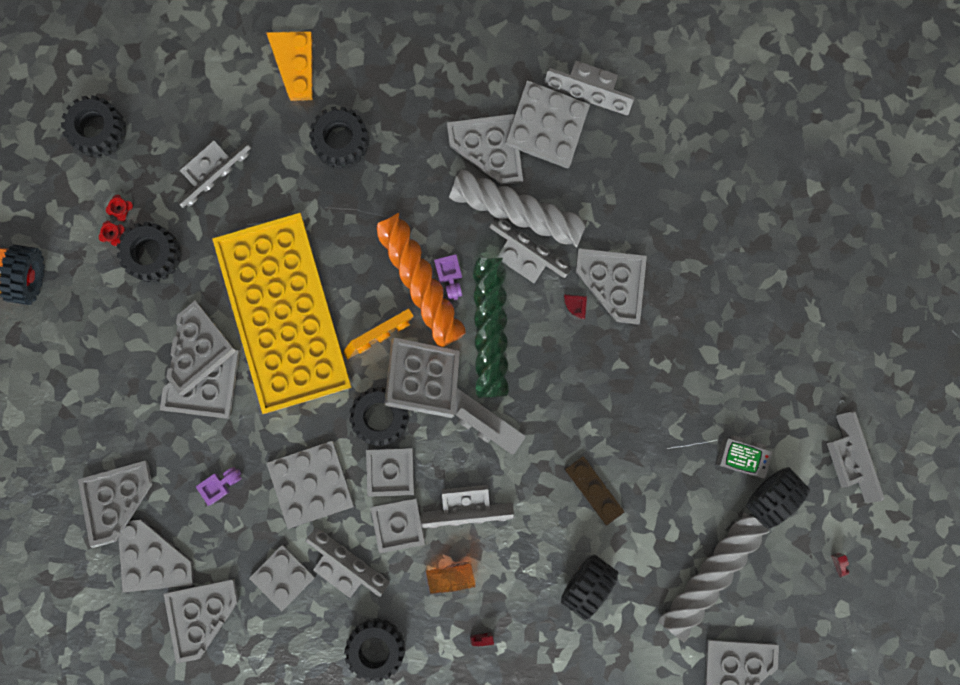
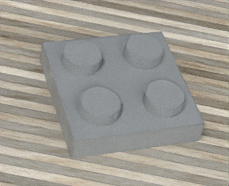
M413 448L366 450L367 497L414 495Z
M417 498L370 507L379 553L425 545Z
M283 544L249 579L283 611L316 576Z

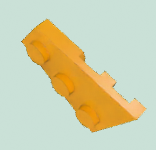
M266 32L290 101L313 100L312 33Z
M410 309L403 311L350 341L343 351L346 359L348 360L358 353H364L377 341L379 343L385 341L391 336L390 333L395 330L400 332L410 326L409 321L413 318Z

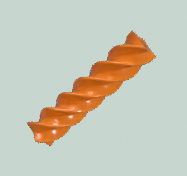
M399 213L377 223L376 229L379 241L388 249L390 261L399 269L401 281L410 289L411 299L421 309L422 319L432 329V336L439 347H445L462 338L466 333L465 327L461 321L454 318V307L450 301L443 298V287L439 281L432 278V267L428 261L421 258V247L417 241L410 238V227L407 222L399 219Z

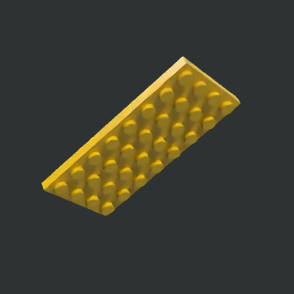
M297 213L213 238L262 414L352 388L302 214Z

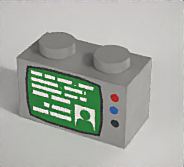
M731 435L730 439L723 438L716 465L757 478H766L773 453L766 450V445L753 442V445H748L744 443L745 439Z

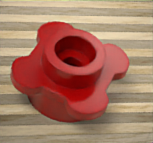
M114 195L106 207V213L116 216L118 221H125L128 211L133 208V204L131 201L123 200L120 195Z
M107 220L103 223L98 238L101 242L107 241L113 246H117V243H121L120 236L125 232V228L121 224L115 225Z

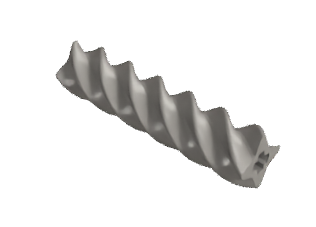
M462 169L456 175L449 198L453 201L467 202L472 208L479 211L488 210L496 218L510 219L516 226L531 227L539 235H552L559 243L573 244L576 248L588 221L582 220L573 212H561L553 204H540L537 199L530 195H518L510 187H497L490 179H476L471 172Z
M743 512L742 519L736 521L731 526L728 537L717 544L714 555L702 563L699 574L693 576L688 581L685 592L674 599L671 611L663 614L658 622L684 643L690 636L691 628L703 620L705 609L712 607L717 602L720 590L727 588L731 584L734 572L746 565L748 553L756 551L762 543V535L771 531L763 526L755 517Z

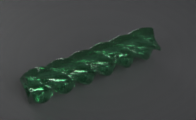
M478 258L473 270V277L476 283L474 302L477 307L474 322L478 330L475 336V348L478 352L475 361V369L479 376L476 382L478 398L507 397L509 392V385L504 377L508 370V360L504 355L508 346V339L503 331L507 324V314L502 308L507 300L506 291L502 286L506 278V269L501 263L503 258Z

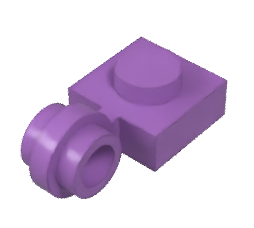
M457 255L434 260L439 282L449 281L450 285L445 286L448 298L458 300V297L462 296L459 283L455 284L454 280L462 278Z
M232 467L222 474L224 476L222 480L215 473L197 485L196 488L206 504L210 506L229 493L225 486L226 483L232 486L242 479L240 476L241 472L239 469L236 470L235 467Z

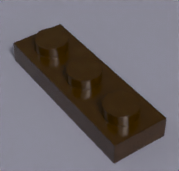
M584 456L564 469L606 526L625 513Z

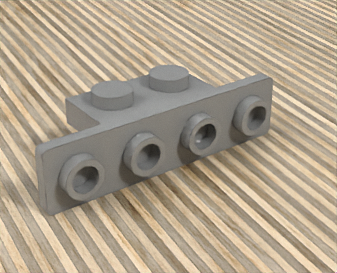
M575 61L571 75L549 68L543 85L559 93L624 115L629 114L634 101V96L613 90L618 78L617 74L579 61Z
M214 140L209 142L179 169L194 186L178 200L179 205L183 208L186 205L189 207L198 200L197 195L200 192L210 190L215 185L214 180L220 175L222 177L227 175L232 170V164L237 160L241 162L250 154L248 152L251 149L250 145L245 142L228 156Z
M496 218L491 223L489 228L507 239L497 259L531 282H536L546 266L563 278H566L572 268L568 266L564 259L556 258L549 253L546 247L532 242L527 234L517 232L511 228V224L506 220Z
M457 388L455 415L460 418L458 423L468 430L472 426L479 431L477 434L479 438L487 443L492 440L513 455L525 439V435Z
M851 411L837 415L843 437L827 443L841 488L859 483L865 503L884 500V495L856 412Z
M488 485L442 489L443 510L421 512V527L437 528L445 525L459 526L465 523L481 524L485 521L494 520L506 521L514 518L513 503L490 505Z
M315 528L305 540L323 554L313 571L349 598H351L360 584H363L379 597L390 584V581L384 578L382 574L376 572L363 560L356 557L319 528Z

